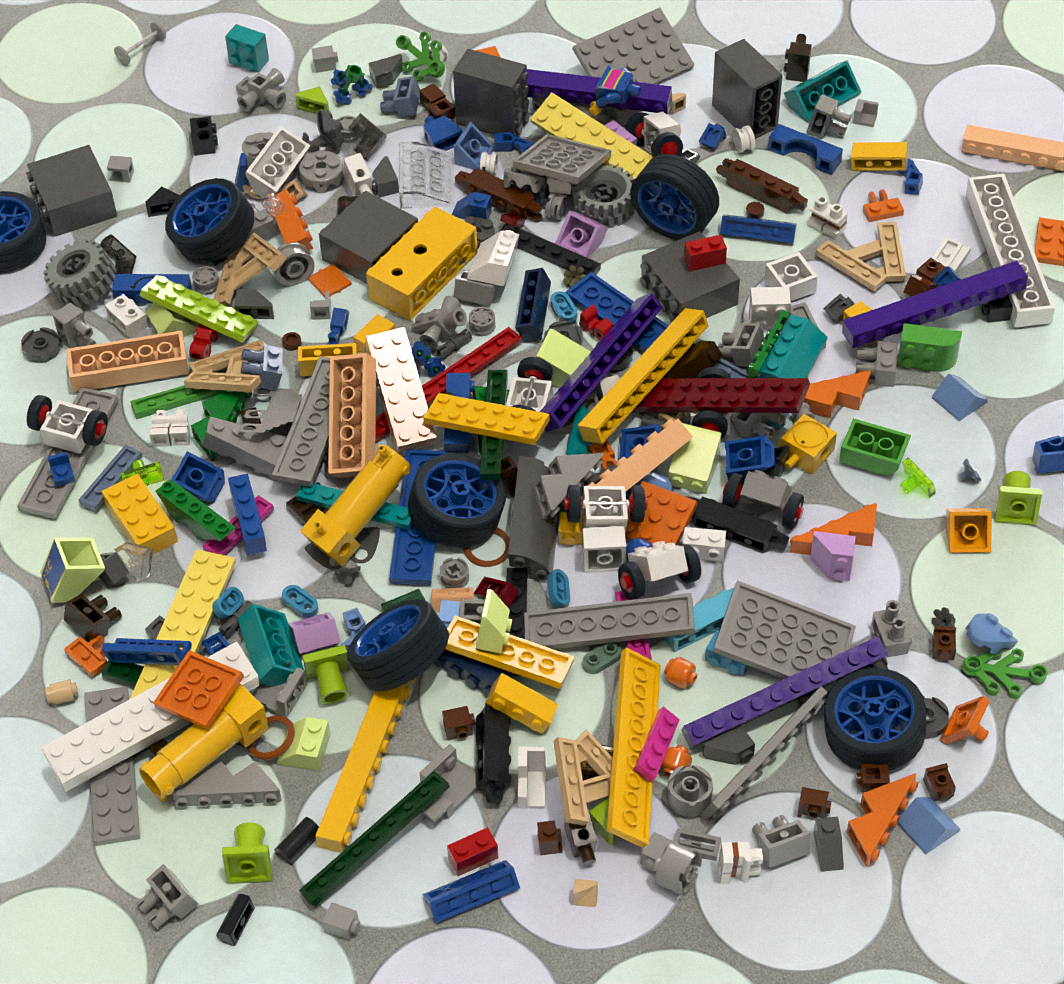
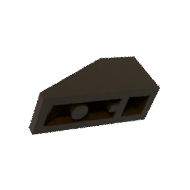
M699 340L663 378H697L700 371L713 367L723 355L715 341Z

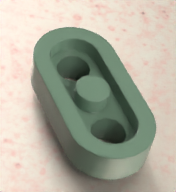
M616 642L604 643L590 651L583 657V669L589 674H598L610 667L621 658L620 645Z

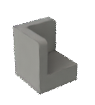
M858 99L854 110L853 124L874 127L879 103Z
M110 156L107 170L121 172L123 182L130 183L134 173L132 157Z
M329 290L325 291V300L310 301L311 320L330 319L331 299Z
M442 794L419 814V818L424 821L428 817L433 822H436L443 815L449 819L454 814L453 802Z

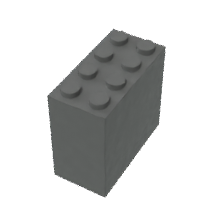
M745 39L716 51L712 106L734 128L742 129L743 126L749 125L755 139L773 131L777 127L779 120L782 74Z
M467 49L453 70L456 124L466 127L469 122H472L480 131L492 135L504 132H511L515 136L520 135L524 124L529 121L530 117L527 96L529 92V86H527L529 77L527 65Z
M90 145L27 164L28 172H26L29 183L32 182L29 185L33 196L36 195L34 198L38 207H42L40 212L43 219H47L45 223L48 231L52 230L55 237L117 217L111 188Z
M365 191L320 231L319 241L322 260L329 264H334L338 269L367 284L366 273L368 269L373 267L380 257L384 256L404 234H407L415 223H418V218Z
M701 231L642 255L640 282L663 307L661 310L667 313L671 322L685 308L703 310L706 318L738 305L740 278L727 263L689 271L684 260L685 242L706 238Z

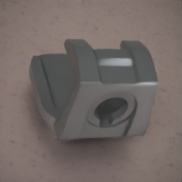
M320 109L316 112L320 136L310 141L308 134L304 132L302 140L311 145L309 148L311 152L319 151L320 145H327L324 151L338 154L344 142V138L340 133L341 129H343L342 123L338 119H333L329 110Z

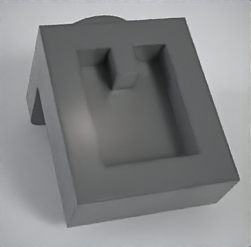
M840 293L823 309L838 323L843 318L844 310L855 305V303L849 297L845 298Z

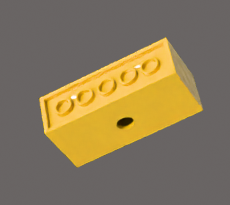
M434 206L384 256L380 257L373 267L368 269L366 278L369 299L411 321L465 267V263H460L465 259L468 264L476 256L478 251L476 227Z

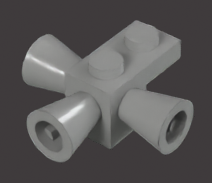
M273 68L267 76L258 72L252 78L245 77L236 85V91L243 94L237 98L239 107L249 112L256 102L263 105L266 101H269L275 108H281L286 101V94L273 90V87L285 81L283 74L278 69Z
M446 296L441 309L420 313L415 318V323L411 328L415 333L425 331L419 338L420 342L430 349H435L438 340L451 337L457 326H464L466 324L467 316L461 308V303L455 297Z

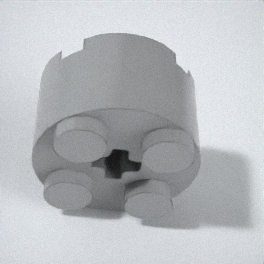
M684 765L676 768L671 773L668 781L667 801L670 807L676 813L688 819H694L701 815V812L712 802L713 784L710 774L704 768L697 765H692V767H685Z
M669 841L666 844L662 859L658 858L654 864L653 871L657 872L655 883L677 894H687L697 879L698 874L695 873L696 866L701 867V853L676 842Z

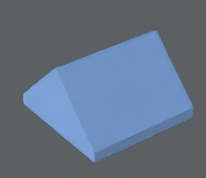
M472 122L468 123L454 144V158L456 165L474 170L480 169L482 152L490 154L495 146Z
M952 374L946 376L932 395V399L958 421H961L988 402L983 395L965 380Z
M916 797L901 814L897 823L925 854H928L960 831V828L931 797Z

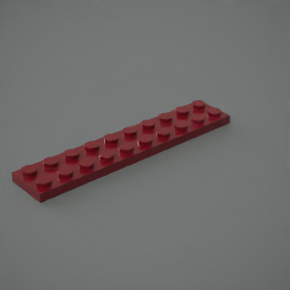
M662 378L632 412L699 413L711 410L719 413H799L810 382L808 378Z

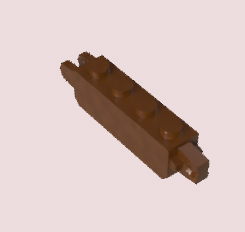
M725 158L722 162L723 165H718L716 168L719 175L727 178V184L730 187L784 213L788 212L791 208L804 211L807 207L808 199L799 194V187L739 159L733 161Z
M474 169L471 173L460 171L455 176V182L464 188L465 194L469 195L476 192L491 195L492 206L500 211L524 218V220L530 219L536 222L542 220V213H540L542 206L534 201L533 193L513 184L509 188H505L504 180L480 169Z

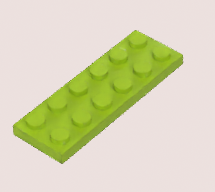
M156 275L140 292L141 297L242 343L258 326L259 321L251 316L244 315L232 307L224 306L214 299L203 296L199 292L189 290L181 284L168 280L164 276Z

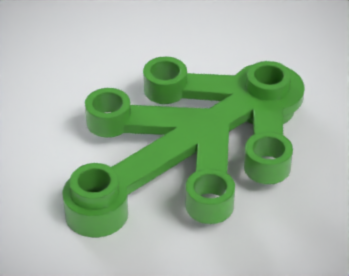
M423 31L419 36L422 52L412 45L409 37L405 35L398 36L396 46L402 50H408L418 58L410 62H403V71L409 73L413 68L426 64L428 66L427 69L415 70L412 76H415L417 81H422L424 77L429 75L439 78L444 74L445 65L440 61L439 53L442 49L440 41L433 40L430 44V48L433 50L432 61L429 56L428 44L431 40L430 33Z
M1018 648L1013 649L1011 654L993 665L986 663L991 659L999 660L1002 656V649L997 655L991 654L989 650L980 657L975 655L968 656L962 663L963 671L967 675L977 676L986 686V692L989 695H997L1000 685L998 682L992 681L986 673H992L1008 689V695L1013 699L1020 697L1022 688L1020 685L1015 684L1008 676L1029 678L1033 683L1040 684L1046 680L1048 674L1046 667L1040 664L1033 665L1030 670L1007 667L1012 663L1022 662L1024 652Z

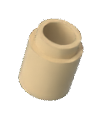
M70 679L45 687L49 704L54 703V705L73 701L75 700V695H78L77 685L75 682L71 683Z

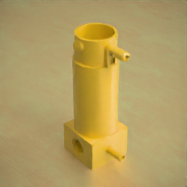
M379 445L376 456L372 461L367 462L329 510L324 514L317 509L300 532L314 546L343 567L360 546L355 538L399 486L398 483L403 476L409 474L412 466L389 446Z
M239 683L209 730L196 724L191 725L160 749L157 755L150 761L143 762L139 768L140 776L148 788L159 797V800L165 802L168 799L167 795H171L176 787L184 785L236 743L240 742L246 748L268 731L269 727L264 705Z

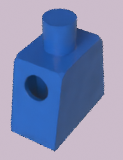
M429 116L425 119L423 126L424 138L434 156L454 148V144L463 132L458 125L446 116L437 119Z

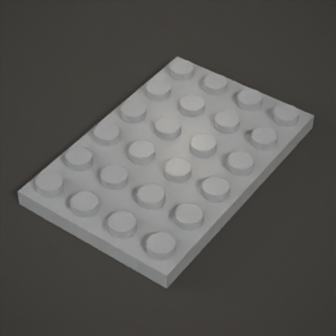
M660 7L578 43L572 48L585 72L590 77L601 78L608 65H612L619 69L626 68L634 75V82L658 84L693 68L695 65Z
M737 580L712 652L786 679L850 649L856 626ZM835 683L824 687L827 691L826 696Z

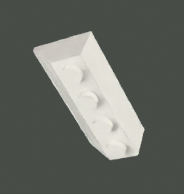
M280 126L245 173L255 194L268 201L267 198L279 193L280 189L283 188L299 166L311 145Z
M510 230L500 231L482 242L469 270L467 279L504 286L516 256L519 234Z

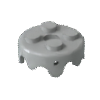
M319 150L306 155L300 162V180H303L306 187H314L319 193H325L329 185L334 184L338 186L341 179L344 178L343 161L337 154L330 151Z
M513 167L504 170L503 180L505 188H509L511 183L519 188L528 184L534 193H538L541 188H548L547 176H538L536 173L523 172Z

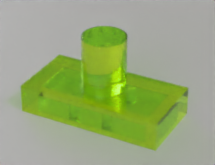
M909 457L902 462L903 468L909 478L900 484L903 491L908 494L918 486L929 498L936 494L934 483Z
M136 460L132 463V470L120 473L122 481L138 474L146 486L164 481L159 461L144 465L142 460Z

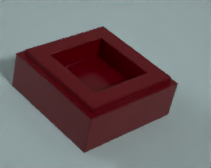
M511 213L502 214L500 221L514 227L524 226L525 223L524 218Z

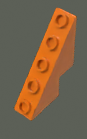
M862 371L856 374L811 383L803 402L809 404L810 412L831 418L836 404L859 410L870 383L871 371Z
M877 503L866 505L860 510L847 513L844 517L831 520L818 528H812L809 532L802 535L794 536L790 540V553L811 555L814 531L856 536V545L872 547Z
M916 773L862 793L860 805L865 815L848 821L847 834L866 867L871 862L875 863L881 852L878 850L881 844L886 845L890 837V828H895L900 816L898 814L900 810L905 811L910 800L908 798L909 794L915 793L919 782L915 780Z

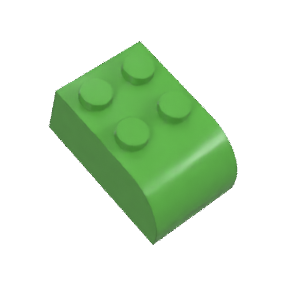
M904 323L897 366L937 372L951 369L957 362L962 331Z
M853 418L841 446L839 462L877 474H893L899 469L911 435Z

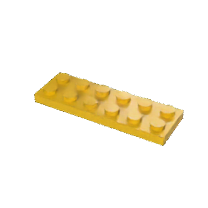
M439 393L424 415L423 421L424 424L535 445L550 421L549 414Z
M454 616L447 628L449 639L446 650L558 689L561 688L574 662V656L510 634L507 646L503 645L501 653L476 649L480 624L458 616Z

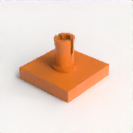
M985 696L957 705L940 740L945 744H949L972 735L979 742L985 740L989 731L984 729L979 723L990 701Z

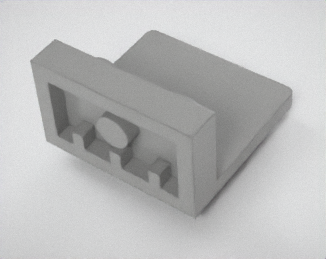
M297 667L294 673L289 675L286 683L274 687L259 683V686L252 695L260 703L266 704L267 710L287 717L307 686L305 670Z
M451 744L419 772L420 783L433 771L437 772L449 783L450 787L443 795L453 802L454 810L478 788L476 786V774L457 761L456 748Z

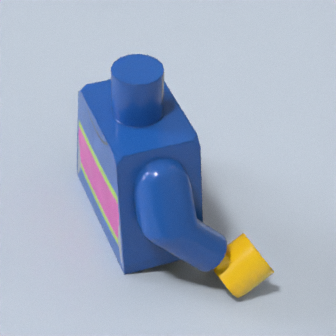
M608 65L596 86L597 101L591 102L590 113L596 116L601 112V108L607 104H624L630 95L639 97L641 87L634 85V75L626 68L619 69Z

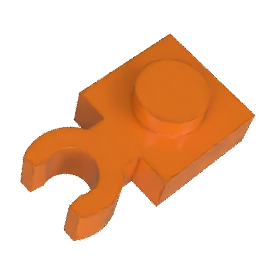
M607 440L603 444L595 443L589 445L590 454L604 453L601 458L603 461L602 471L607 470V466H616L615 453Z

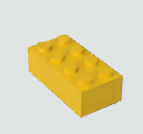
M138 474L101 491L106 508L141 560L178 542L175 527Z

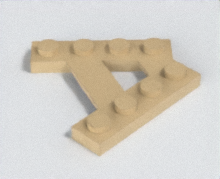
M878 222L879 239L845 251L827 240L816 250L818 257L874 292L885 282L905 281L906 278L896 222ZM882 254L884 266L874 269L863 261Z
M253 233L242 246L226 257L214 300L228 307L232 302L233 293L236 289L266 267L275 272L284 264L287 257L256 233ZM254 256L253 259H251L249 262L242 266L244 262H246L248 259Z
M260 339L189 363L192 373L184 380L185 388H194L195 390L210 389L212 391L226 390L228 392L241 391L244 393L253 392L261 383L260 375L241 373V365L245 361L241 360L243 348L261 351L263 350L264 343ZM226 367H228L226 373H213L214 371H222L226 369Z
M587 729L576 740L557 737L553 741L565 821L583 826L589 822L586 803L609 797L612 770L611 755ZM587 761L599 776L583 781L580 763Z

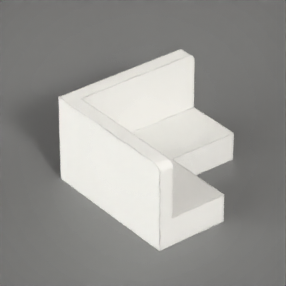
M518 747V808L543 809L545 808L546 787L545 747Z

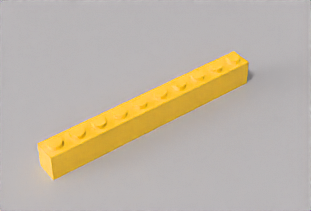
M685 308L578 424L583 441L603 444L709 327L703 310Z
M416 678L395 689L374 692L315 835L317 847L341 853L346 846L350 845L352 829L357 827L359 823L360 809L366 805V794L369 789L373 788L375 772L381 768V757L383 753L388 751L389 737L395 733L397 717L402 716L404 700H408L411 691L410 685L416 681Z

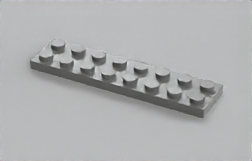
M319 356L272 473L273 480L312 487L329 443L330 358Z
M81 387L73 404L106 413L109 419L119 399L118 395ZM86 444L80 454L49 446L17 505L18 510L56 519L75 482L56 487L48 457L67 452L76 481L94 446Z
M692 593L524 612L525 640L551 649L695 633Z
M128 687L84 693L86 723L128 701ZM134 755L90 778L95 846L140 839Z
M822 686L804 701L719 792L711 804L701 812V815H699L706 821L711 816L714 819L730 804V801L744 789V786L758 774L757 772L771 760V757L785 745V742L798 731V728L811 717V714L824 703L822 697L827 691Z

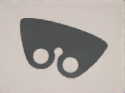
M363 528L355 538L360 544L357 550L364 549L368 555L365 559L359 560L355 557L354 553L350 557L353 562L366 563L372 559L379 542L380 528ZM312 543L305 547L306 552L323 567L333 571L334 569L343 568L340 565L332 566L329 562L331 558Z

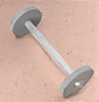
M152 22L150 24L152 33L127 50L121 46L114 48L117 59L122 64L128 65L130 63L128 54L154 36L160 41L166 39L164 28L158 22Z

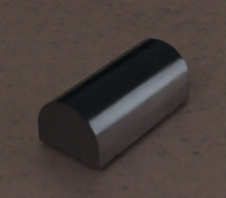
M305 817L274 849L275 853L292 865L316 841L315 835L319 826L312 819Z
M237 894L216 934L217 938L222 942L232 946L237 944L255 909L250 896Z

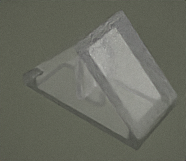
M125 542L114 549L137 583L151 575L153 548Z

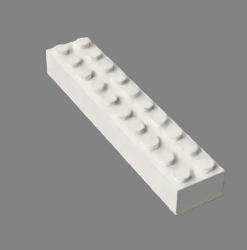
M1005 174L968 178L966 196L992 267L996 268L1018 261L1028 275L1026 289L1009 295L1013 306L1011 319L1014 328L1052 323L1055 305Z
M238 642L207 657L241 671L244 678L240 684L246 690L250 691L259 686V676ZM170 678L42 747L47 762L65 792L192 723L161 710L153 704Z

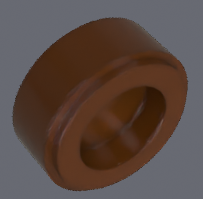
M760 202L749 203L746 206V215L751 218L760 219L764 215V205Z
M296 332L286 333L282 337L283 347L289 351L297 350L302 344L301 336Z

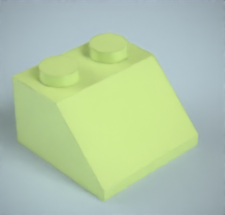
M154 302L146 311L150 322L157 330V334L182 331L183 337L195 333L196 327L199 324Z
M491 589L487 590L476 649L501 653L503 645L507 646L510 633H506V631L510 632L512 619H508L509 608Z
M306 717L293 723L295 728L293 742L282 755L278 756L277 764L320 771L330 738L328 720ZM287 729V731H286V734H285L283 743H284V741H285V739H286V737H287L288 729Z

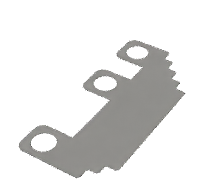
M264 388L255 389L254 396L271 397L267 410H247L244 415L245 418H263L262 423L241 424L239 432L264 433L265 430H272V427H279L280 424L293 422L302 394H296L297 392H292V389L277 388L276 391ZM260 390L270 391L269 394L265 395L258 394L257 392ZM255 411L262 413L260 416L249 415L250 412ZM252 425L256 429L248 431L244 430L243 427Z

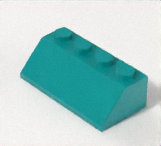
M848 60L836 63L784 92V95L791 110L806 122H810L814 108L822 94L837 100L838 106L862 91Z
M791 314L760 370V377L807 378L828 337L809 319Z
M252 603L237 619L252 666L259 676V683L272 687L284 684L297 667L304 670L285 613Z

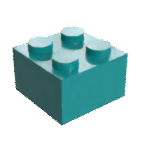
M235 24L225 36L229 63L260 72L269 61L266 35L264 33Z

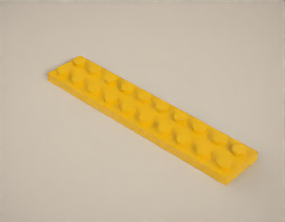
M626 647L621 651L607 831L644 848L649 845L653 781L649 782L635 771L634 767L658 712L661 665Z

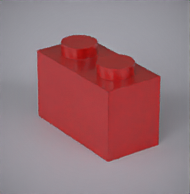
M721 235L685 242L684 260L689 271L726 264L727 247Z
M488 827L447 845L448 859L457 876L499 858L498 845Z

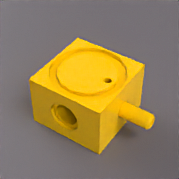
M803 414L781 437L780 447L788 445L790 448L789 459L785 462V467L791 469L793 465H796L812 475L835 450L837 432Z

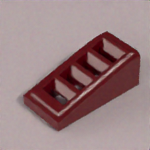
M485 576L474 591L476 596L486 599V590L491 589L508 608L519 593L511 583Z

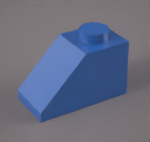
M476 192L469 194L457 201L452 215L461 219H465L468 216L489 219L492 212L491 195Z

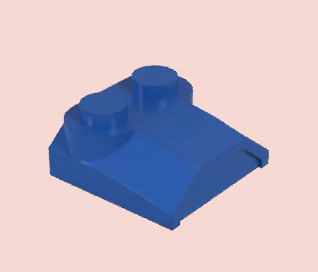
M655 424L621 429L622 437L618 460L622 457L626 459L632 455L631 450L638 444L642 446L648 442L646 438L654 431L657 433L661 432L660 425Z

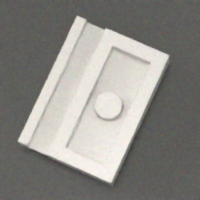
M946 237L932 258L945 267L949 266L957 272L970 253L971 246L965 247L963 243Z

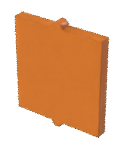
M334 264L324 269H319V272L308 278L324 297L327 290L330 291L331 297L352 285V282Z

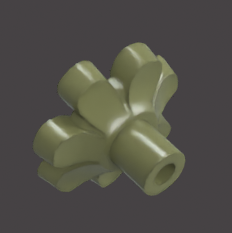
M571 265L570 271H564L563 273L564 277H566L563 279L564 285L569 284V288H571L587 275L582 274L584 272L582 267L576 269L574 265Z

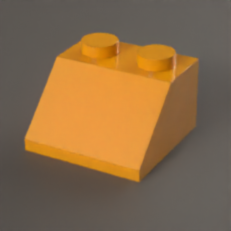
M946 508V532L950 553L991 552V510L988 508Z

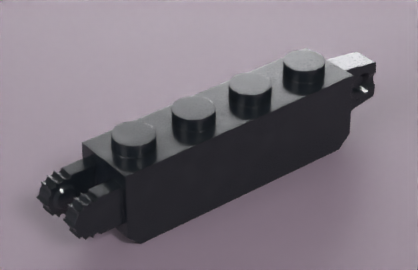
M703 496L700 500L688 497L696 500L698 503L691 517L693 518L695 528L726 531V540L760 553H766L770 548L784 551L789 543L790 537L777 531V525L771 521L763 520L750 513L742 512L734 507H729Z
M485 703L483 710L476 716V786L480 790L485 791L488 803L499 805L503 800L504 789L511 782V774H509V765L511 763V755H509L511 743L509 727L511 718Z

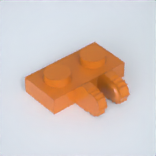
M884 189L879 191L881 201L877 202L874 192H869L868 198L870 203L863 205V212L868 222L904 215V209L899 199H888Z
M101 635L88 643L79 636L64 648L65 654L92 678L103 670L108 662L104 658L106 656L101 651V645L105 639Z

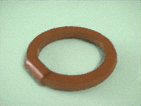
M498 527L493 534L500 536L505 542L504 553L495 560L484 561L478 559L472 554L470 547H463L464 554L470 562L480 567L499 565L508 558L509 536Z
M280 715L266 717L268 725L274 723L286 725L288 729L287 737L279 748L266 753L255 749V740L247 746L249 753L259 760H271L282 755L290 747L295 736V728L290 719Z

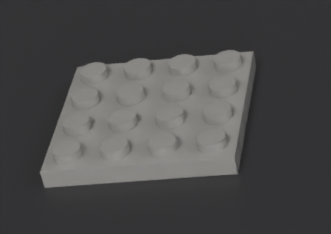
M546 134L513 160V168L520 169L523 172H533L538 176L552 177L554 180L568 181L570 184H579L611 157V150Z

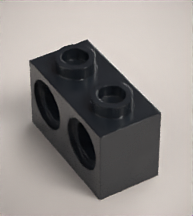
M211 116L191 118L190 127L194 156L216 153L215 146H218L217 135H214L217 133L216 123H212Z
M1009 295L989 301L986 304H981L982 315L986 316L988 323L1010 320L1013 306Z

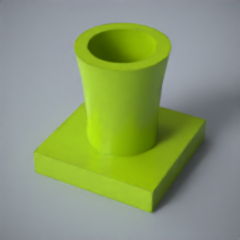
M1023 471L1007 473L1003 477V486H1000L995 522L1036 525L1042 499V489L1030 488L1031 478Z
M345 645L303 655L307 680L318 678L321 703H337L349 696L350 693L341 675V671L348 670Z
M252 822L239 824L234 829L236 847H222L227 884L273 881L268 845H262L265 829L261 825Z

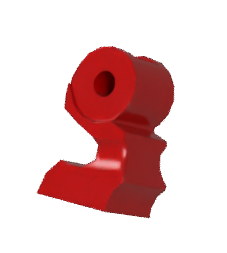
M592 304L581 313L579 325L584 331H588L590 335L594 334L600 341L614 325L607 318L599 321L597 319L598 311Z
M198 324V327H196L197 333L193 337L194 341L190 345L189 356L190 358L201 360L210 357L211 342H216L218 336L215 330Z

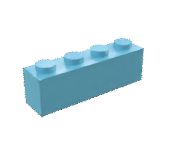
M734 588L721 591L717 596L705 599L693 607L695 633L663 637L674 652L715 633L716 630H720Z

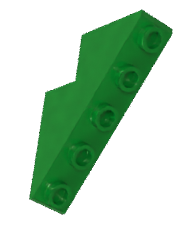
M225 390L202 402L206 418L192 424L191 429L193 438L211 461H214L216 456L220 454L202 446L210 417L237 423V417L240 411L244 410L245 402L251 397L252 392H228Z
M172 479L164 482L155 491L175 522L187 523L197 539L221 541L236 529L235 526Z

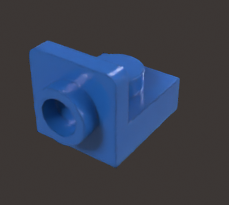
M708 123L699 139V143L716 150L721 139H726L727 137L724 127L719 124L713 125Z
M947 266L933 282L938 284V288L961 280V278L951 267Z
M67 452L48 457L56 487L76 482Z

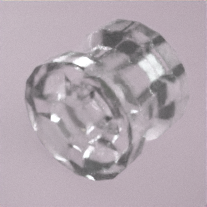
M269 193L262 198V206L266 209L268 215L277 216L283 211L284 204L277 194Z

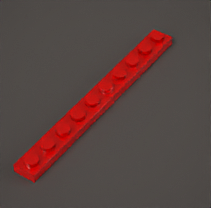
M507 327L422 385L427 407L433 403L439 393L445 394L447 373H470L472 377L522 342L521 336L510 327ZM385 412L376 417L375 443L390 433Z

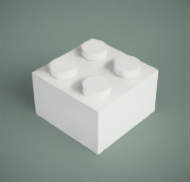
M800 252L766 264L765 281L770 287H789L791 301L816 292L818 276Z
M789 287L751 288L749 323H760L762 330H772L782 310L789 313L787 320L789 319L791 308Z
M624 526L583 528L584 573L618 571L619 566L626 563Z

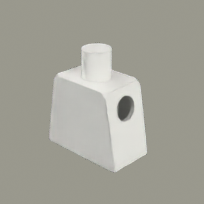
M361 153L344 158V180L354 196H360L365 191L372 193V177Z

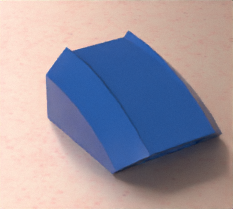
M767 436L725 441L726 475L728 481L733 473L743 475L744 479H746L748 471L754 473L755 470L763 472L775 465L774 445Z
M188 451L184 455L175 475L171 478L198 500L207 502L215 501L225 484L223 469Z

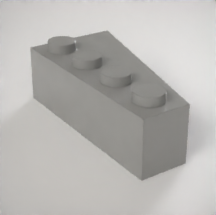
M210 417L202 446L224 457L229 456L240 465L246 464L254 468V471L259 474H267L273 480L272 473L287 437L267 431L264 433L239 432L240 424ZM248 426L243 427L244 430L248 431L255 429Z

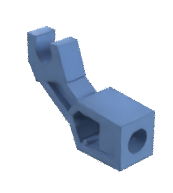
M358 608L342 613L344 624L350 636L341 644V646L345 645L346 650L349 649L354 637L366 625Z

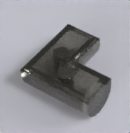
M361 113L349 126L352 131L362 138L353 150L357 154L361 153L363 159L368 161L386 139L387 135Z
M112 234L105 237L100 245L108 257L115 262L116 272L114 274H132L137 256Z

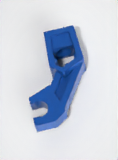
M511 132L494 133L495 152H512L514 149H517L522 154L534 144L513 135Z
M908 158L907 169L898 170V172L907 175L905 194L919 195L923 185V174L920 173L914 161Z
M333 308L330 323L331 332L328 334L329 342L326 345L339 343L342 332L347 329L350 313L347 309Z

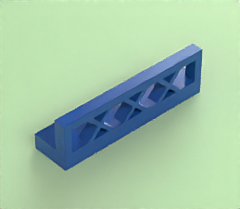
M724 214L722 215L720 234L794 243L797 223Z
M116 638L115 643H104L101 651L111 663L179 665L191 649L192 643L181 640Z
M504 860L423 894V897L430 907L434 921L438 923L520 888L514 867L507 860Z

